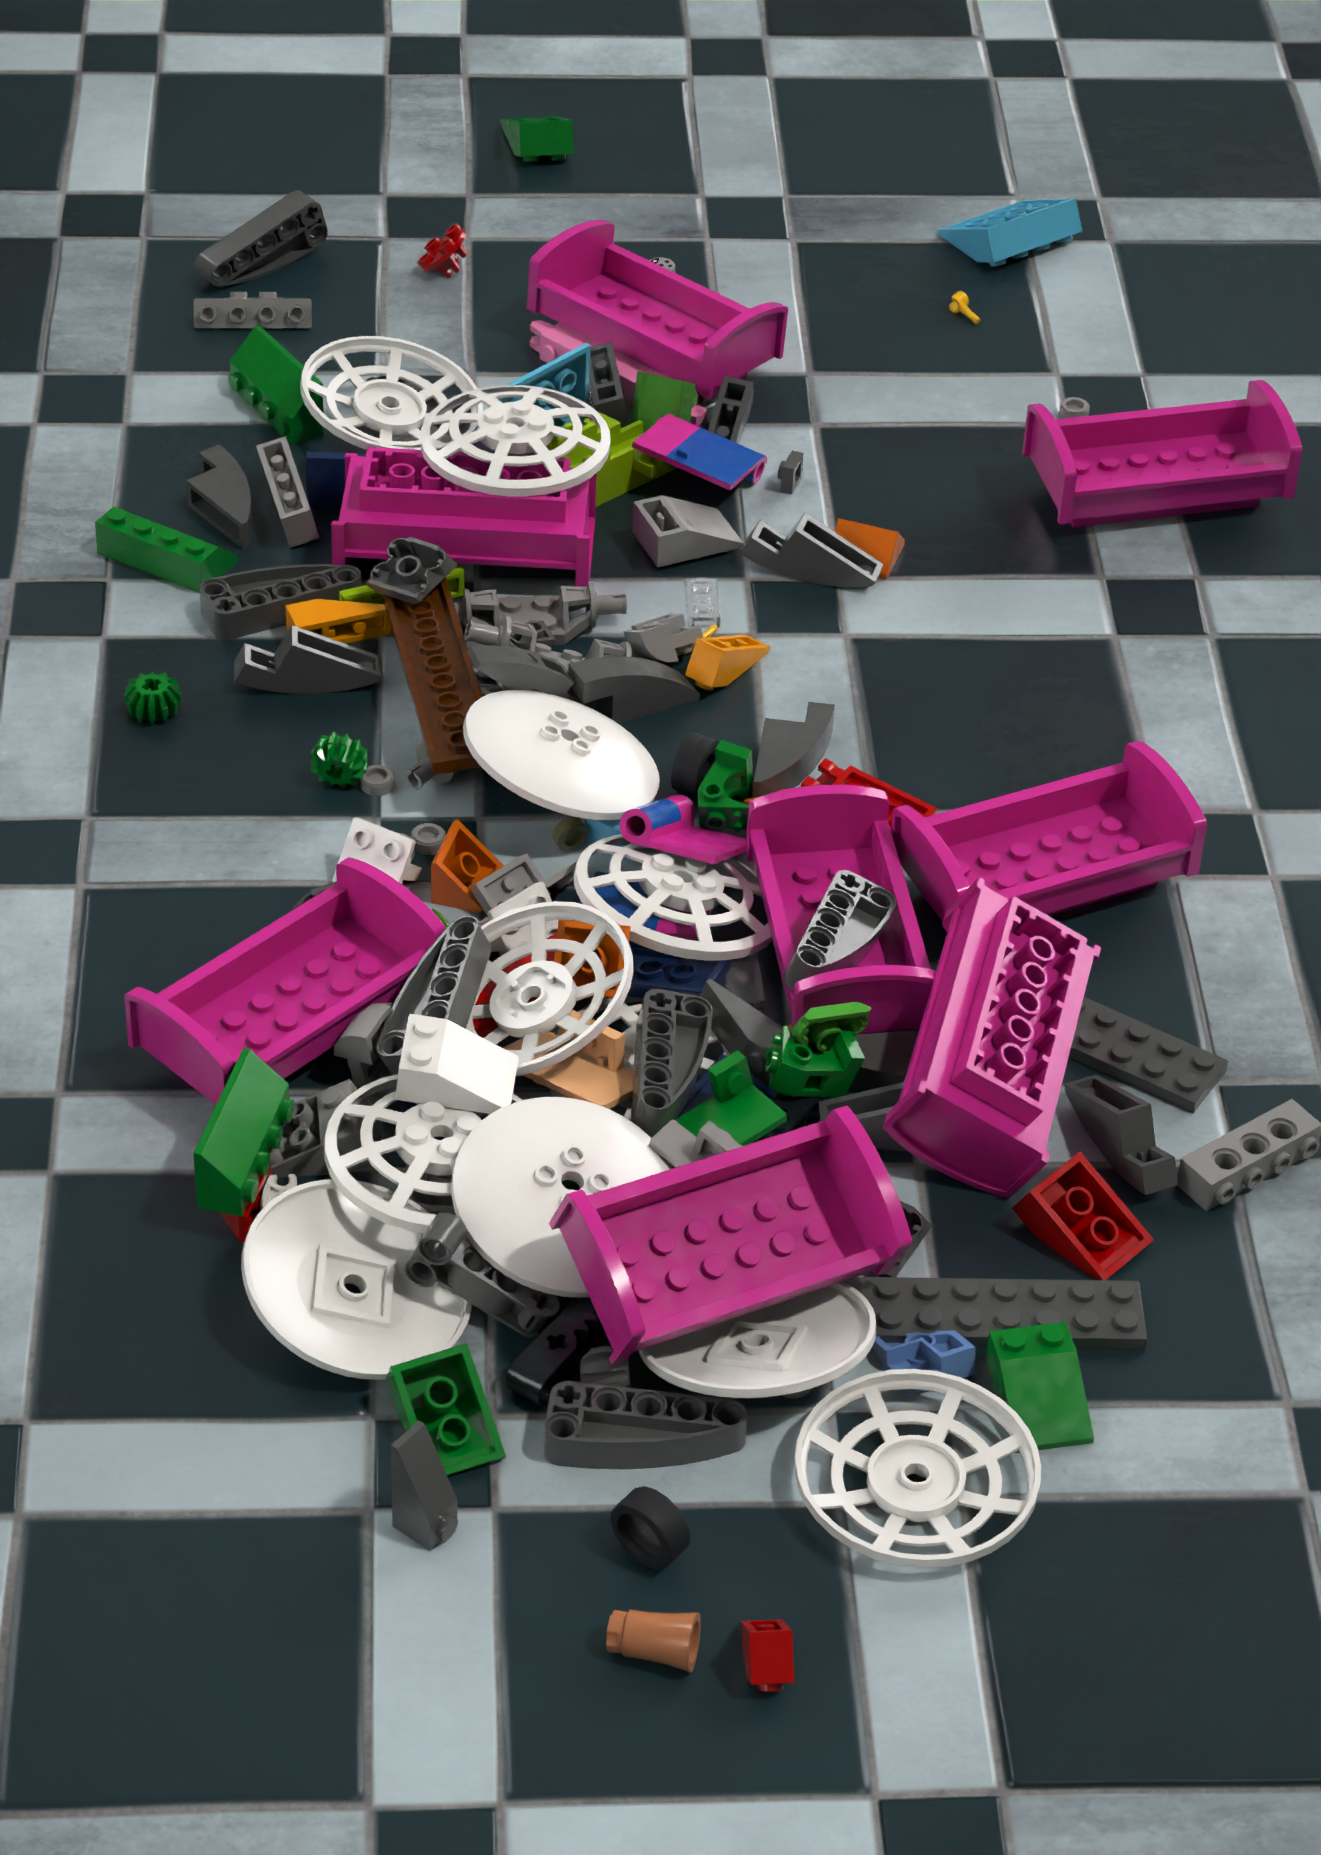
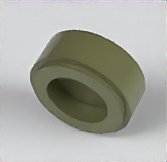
M568 817L555 827L552 838L561 850H574L586 840L588 828L579 817Z

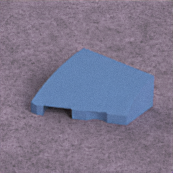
M955 1330L936 1331L934 1333H906L905 1342L885 1343L880 1336H876L871 1348L884 1371L920 1369L938 1371L961 1378L976 1375L975 1346ZM905 1389L901 1391L909 1396L925 1390Z

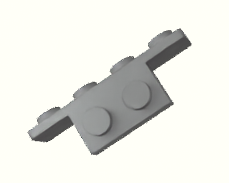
M230 292V297L196 298L193 301L195 328H254L259 325L262 328L312 327V301L309 298L277 297V292H259V297H247V292Z
M526 852L474 884L470 890L487 914L491 909L536 882H544L549 895L551 893L548 889L553 885H556L558 890L574 880L573 872L575 871L577 861L549 879L544 880ZM489 917L478 922L480 926L489 922Z
M671 1120L651 1138L649 1146L674 1167L742 1147L733 1140L727 1131L719 1129L711 1121H708L699 1130L696 1137L677 1121Z

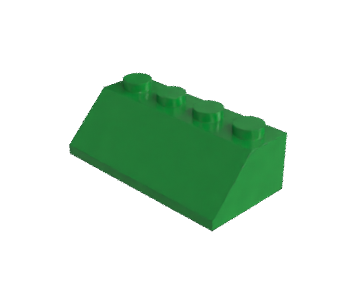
M260 325L254 327L229 361L230 374L228 375V382L231 389L245 399L246 403L252 406L265 421H268L280 435L286 436V439L292 445L324 434V427L311 415L304 404L300 392V380L304 365ZM315 375L311 377V381L323 386V383ZM309 390L314 403L323 412V397Z
M112 507L95 522L98 554L200 593L199 587L203 581L223 576L238 562L237 555L216 545L116 507Z
M243 1048L193 1153L198 1208L241 1217L248 1203L255 1201L260 1176L267 1174L271 1160L270 1154L273 1148H279L283 1134L282 1128L285 1122L290 1123L294 1113V1101L289 1098V1084L251 1049Z

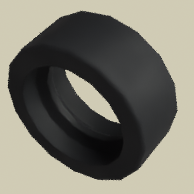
M646 1486L636 1487L611 1511L610 1523L614 1535L621 1546L644 1566L653 1569L666 1568L690 1544L691 1533L684 1516L668 1497L656 1489Z

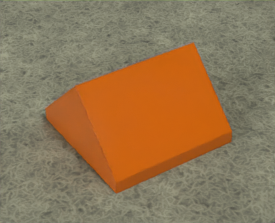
M840 518L837 520L835 533L883 563L884 565L878 578L887 580L904 547L905 540L900 533Z
M458 819L452 822L431 864V903L479 913L483 911V908L470 888L504 865Z
M558 920L556 939H567L583 944L595 926L573 920ZM619 925L629 942L631 926ZM605 934L593 952L601 960L607 977L623 969L624 960L615 941L608 934ZM555 951L554 962L565 966L575 954ZM587 962L572 977L576 987L595 982L593 969ZM620 984L606 990L603 999H613ZM593 996L587 997L586 999L592 1000Z

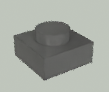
M792 450L787 460L781 461L777 475L778 479H781L780 492L792 495L802 479L804 453Z

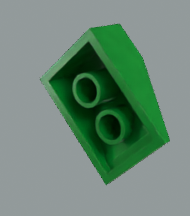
M555 116L500 119L501 127L513 154L523 157L524 162L539 161V156L549 155V160L566 159V154H574L573 120Z
M1066 1321L989 1331L985 1365L995 1394L1019 1415L1030 1430L1038 1450L1093 1443L1094 1434L1077 1350Z
M467 1343L390 1366L386 1380L405 1432L418 1420L425 1424L447 1476L506 1458Z

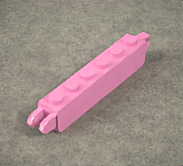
M535 320L530 324L531 332L537 335L531 338L530 348L539 352L540 359L546 363L585 343H588L591 347L602 345V343L561 323L552 325L542 320ZM614 350L625 402L632 407L638 371L671 378ZM697 403L692 408L690 422L699 426L707 420L708 410Z

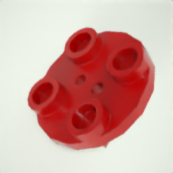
M455 223L445 232L441 239L438 237L431 239L424 247L427 253L417 262L425 272L437 269L446 278H450L452 275L450 269L458 273L460 266L457 263L459 260L457 254L462 258H465L467 255V251L462 245L466 238V232Z

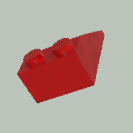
M1078 1152L1012 1207L1036 1238L1095 1280H1107L1154 1241L1153 1237L1081 1152Z

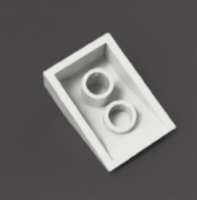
M409 1014L398 1070L395 1100L421 1104L438 1102L447 1108L491 1114L504 1106L510 1105L512 1102L519 1057L448 1019Z

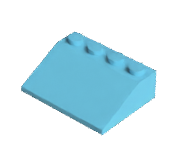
M1076 198L1025 199L938 229L939 236L977 263H989L990 266L1005 264L1006 258L1011 256L1012 259L1029 255L1028 250L1031 249L1039 251L1050 248V243L1054 241L1056 243L1070 241L1073 239L1072 235L1082 232Z
M585 343L507 385H524L551 389L573 396L589 405L591 345ZM506 397L497 399L502 403L522 400V397ZM536 400L533 404L545 410L557 408L540 400ZM579 416L582 425L583 420L589 417ZM569 417L553 418L554 425L561 428L564 424L571 422Z

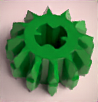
M153 671L148 675L139 673L138 678L129 679L128 686L125 687L124 703L130 717H137L139 723L146 720L151 721L153 725L155 721L166 722L168 717L176 716L177 710L180 708L181 692L176 683V678H168L166 673L159 675L154 674Z
M335 731L330 737L322 735L318 743L315 744V747L312 748L310 755L311 772L318 774V781H328L330 787L334 784H339L343 789L348 784L356 786L360 778H363V775L366 774L368 767L367 748L361 747L360 739H349L348 733L344 737L339 736Z

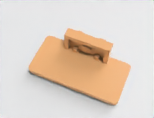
M574 1010L569 1014L577 1020L583 1016ZM591 1019L588 1024L592 1025L595 1020ZM608 1026L584 1048L565 1060L540 1071L523 1075L532 1079L537 1084L544 1085L560 1093L566 1098L591 1102L607 1109L632 1098L634 1072L624 1067L625 1034ZM559 1027V1036H561L566 1030ZM549 1031L539 1035L537 1046L550 1042L559 1036ZM575 1035L570 1040H568L567 1042L563 1043L555 1049L534 1056L533 1060L558 1050L559 1048L576 1039L578 1036ZM523 1038L503 1047V1049L521 1050Z

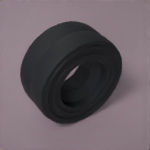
M690 733L684 738L677 751L671 773V785L674 790L698 797V788L716 760L715 748L719 743L717 740L697 733Z

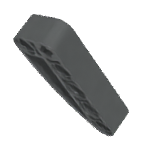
M295 190L200 253L195 260L194 269L196 273L211 284L221 287L250 281L283 268L307 255L325 242L328 229L322 208L312 198L300 190Z
M303 564L255 569L211 578L203 581L199 587L201 615L212 633L217 638L223 640L235 639L286 625L285 605L313 599L339 601V591L361 586V572L352 565Z
M847 870L838 871L783 975L784 983L794 991L795 983L802 979L829 971L856 967L873 948L897 905L895 896L887 889L856 873Z
M462 916L454 920L421 958L396 998L376 1046L378 1054L391 1075L398 1074L409 1014L448 1019L466 1029L491 952V944L475 917Z
M652 989L645 993L636 1024L631 1122L650 1137L656 1135L668 1122L676 1119L694 1089L708 1045L713 1013L712 1005L702 997L663 989Z
M563 1381L557 1383L550 1392L544 1429V1456L554 1465L588 1469H646L706 1461L738 1452L744 1447L747 1435L748 1411L744 1404L732 1399Z

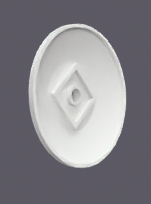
M529 690L499 691L483 696L475 701L465 717L463 724L464 740L468 750L478 764L491 777L510 791L552 811L584 819L618 820L621 819L626 811L652 803L659 789V772L646 748L630 732L612 719L570 699Z
M540 1097L504 1106L477 1124L464 1140L458 1152L452 1173L451 1194L456 1216L465 1225L466 1237L478 1253L494 1268L514 1281L537 1291L562 1297L587 1298L589 1294L560 1229L552 1230L549 1225L551 1218L565 1195L578 1191L568 1190L563 1186L562 1181L572 1180L576 1182L588 1196L673 1168L666 1159L649 1146L651 1137L620 1114L583 1100L564 1097Z
M332 1179L301 1184L276 1196L256 1216L244 1242L241 1258L242 1279L248 1299L258 1318L267 1330L291 1352L307 1362L332 1373L359 1379H386L390 1366L454 1347L468 1323L472 1309L470 1302L436 1282L431 1287H420L406 1276L405 1264L418 1246L424 1233L395 1227L368 1215L352 1204L339 1191ZM357 1181L362 1187L387 1202H390L395 1192L382 1186ZM411 1199L408 1200L405 1206L406 1209L429 1213ZM344 1284H355L362 1293H352L345 1288Z
M842 1281L641 1349L639 1354L647 1367L657 1376L689 1391L730 1398L780 1396L820 1386L842 1376L858 1365L867 1356L874 1344L876 1318L869 1301L854 1287Z

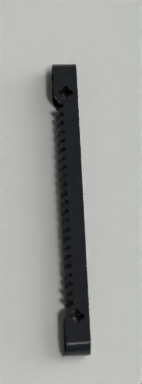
M777 1093L771 1100L786 1112L787 1121L753 1143L818 1123L820 1120L819 1101L824 1100L814 1096H784ZM590 1297L575 1298L516 1358L506 1376L505 1384L508 1389L542 1407L549 1403L550 1392L557 1383L570 1381L576 1373V1360L574 1357L576 1355L583 1357L589 1352V1346L595 1348L598 1346V1337L605 1338L607 1336Z

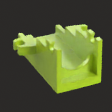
M599 412L610 430L611 443L608 459L597 472L596 507L677 468L632 448L633 442L643 434L644 422L638 420L621 428L620 422ZM589 418L584 419L582 435L600 443V428L594 421L591 422ZM572 423L564 424L562 428L572 431ZM553 435L552 441L546 447L549 451L562 445L567 439ZM577 444L572 451L561 458H571L570 468H575L590 458L595 451Z

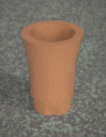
M613 1610L607 1628V1651L623 1654L624 1657L643 1659L669 1665L691 1673L695 1666L699 1648L700 1613H658L638 1610L625 1612Z

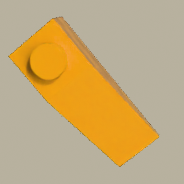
M313 599L285 605L286 631L289 630L291 625L345 644L391 634V625L385 604Z
M745 634L697 638L685 675L696 680V686L706 690H713L714 687L728 686L769 653L771 646Z

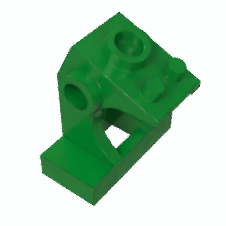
M720 740L715 748L716 760L698 788L699 826L706 829H733L735 832H740L741 830H747L749 805L735 801L731 797L740 801L753 797L752 750Z
M783 1026L779 1035L773 1034L771 1043H774L773 1047H767L765 1050V1056H768L765 1071L770 1072L769 1088L776 1090L781 1095L814 1096L828 1100L846 1095L865 1057L853 1031H839L830 1050L826 1054H813L807 1046L796 1044L788 1027Z

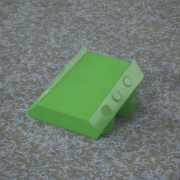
M638 371L631 423L638 420L644 422L643 433L656 424L660 417H664L666 414H671L691 423L692 408L697 404L698 399L695 383Z
M860 1002L813 1007L800 1018L789 1032L796 1044L807 1046L813 1054H826L830 1050L839 1031H853L854 1036L867 1028L869 1023L868 1014L871 1007Z

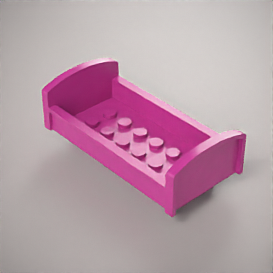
M605 220L587 221L563 231L542 246L530 259L527 310L533 313L539 312L602 344L612 342L614 350L673 379L695 383V390L698 394L697 400L701 402L719 394L724 376L743 380L747 378L748 372L774 357L777 359L783 357L788 307L778 302H770L749 309L613 244L615 226Z
M1263 380L1249 381L1247 397L1241 400L1055 419L1051 412L1041 403L1029 404L1027 407L1022 449L1023 456L1031 457L1058 509L1057 522L1059 524L1070 523L1072 527L1259 506L1260 499L1280 496L1282 499L1294 498L1303 452L1299 434L1285 404L1276 391Z
M367 447L366 457L358 456L357 453H345V490L339 521H332L331 524L332 564L349 565L351 557L389 559L387 548L390 543L398 538L408 539L410 536L440 546L456 563L576 570L575 586L587 587V583L590 581L594 542L597 473L579 485L563 491L528 497H508L472 491L448 481L429 466L421 450ZM456 452L446 459L461 469L482 476L487 475L491 464L475 459L464 452ZM571 458L556 459L563 472L573 469L570 468ZM544 464L504 466L499 479L528 480L549 477L550 474Z
M1141 741L1125 745L1122 763L928 817H923L908 805L900 806L893 809L891 833L901 867L942 921L945 912L978 877L985 880L984 886L1008 900L1015 896L1050 916L1157 885L1158 881L1185 874L1186 877L1199 874L1207 829L1206 818L1186 784L1161 755Z
M814 785L770 793L749 802L746 856L748 861H753L782 980L799 943L838 871L847 870L856 873L887 889L897 900V905L877 942L856 967L829 971L802 979L795 983L794 991L783 980L792 1017L791 1028L810 1008L860 1002L870 1006L871 1010L868 1014L869 1023L867 1028L858 1034L920 1029L936 971L931 970L888 823L889 800L887 793L883 790L856 785Z
M348 857L336 865V884L156 994L147 989L136 987L126 993L124 997L128 1045L133 1049L137 1046L142 1047L216 1105L243 1048L251 1049L284 1079L332 1048L356 1014L374 1003L392 1002L394 1004L421 958L446 930V927L426 904L397 880L368 863Z
M978 877L944 914L942 926L947 931V936L899 1102L886 1114L883 1129L915 1157L945 1175L979 1190L1008 1198L1015 1194L1048 1163L1050 1151L1046 1150V1145L1091 966L1099 958L1101 947L1095 944L1091 948L1086 945L1087 938L1015 896L1008 900L984 886L985 880Z
M848 1106L832 1110L824 1121L588 1196L582 1189L568 1193L549 1222L552 1230L560 1229L614 1352L609 1357L611 1365L626 1361L632 1352L872 1271L875 1276L887 1273L912 1244L907 1220L889 1174L867 1132Z

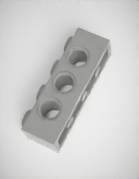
M286 436L257 445L256 447L289 547L319 539L312 512Z
M1290 1099L1182 1157L1178 1171L1177 1186L1206 1212L1219 1204H1226L1234 1196L1247 1189L1257 1187L1263 1180L1276 1173L1281 1174L1294 1163L1312 1157L1320 1146L1321 1123L1296 1101Z

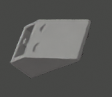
M664 495L633 502L632 533L657 567L669 566L678 562L742 548L744 545L717 508Z
M350 1079L294 1103L293 1117L290 1123L285 1122L282 1128L283 1134L278 1149L273 1148L270 1154L271 1175H277V1178L288 1177V1174H295L296 1177L329 1175L324 1157L325 1133L335 1109L347 1096L358 1090ZM365 1098L355 1104L371 1106ZM343 1116L337 1130V1148L340 1156L362 1147L360 1130L364 1118ZM372 1129L373 1141L375 1142V1140H374V1130ZM366 1160L364 1162H361L357 1165L348 1168L347 1170L351 1171L355 1168H358L364 1164L369 1163V1161Z

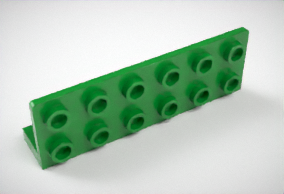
M737 1050L707 1069L714 1096L675 1120L696 1137L699 1130L708 1121H711L719 1129L727 1131L738 1144L745 1146L785 1123L787 1115L786 1112L753 1085L747 1058ZM572 1180L562 1181L563 1186L568 1190L581 1189Z

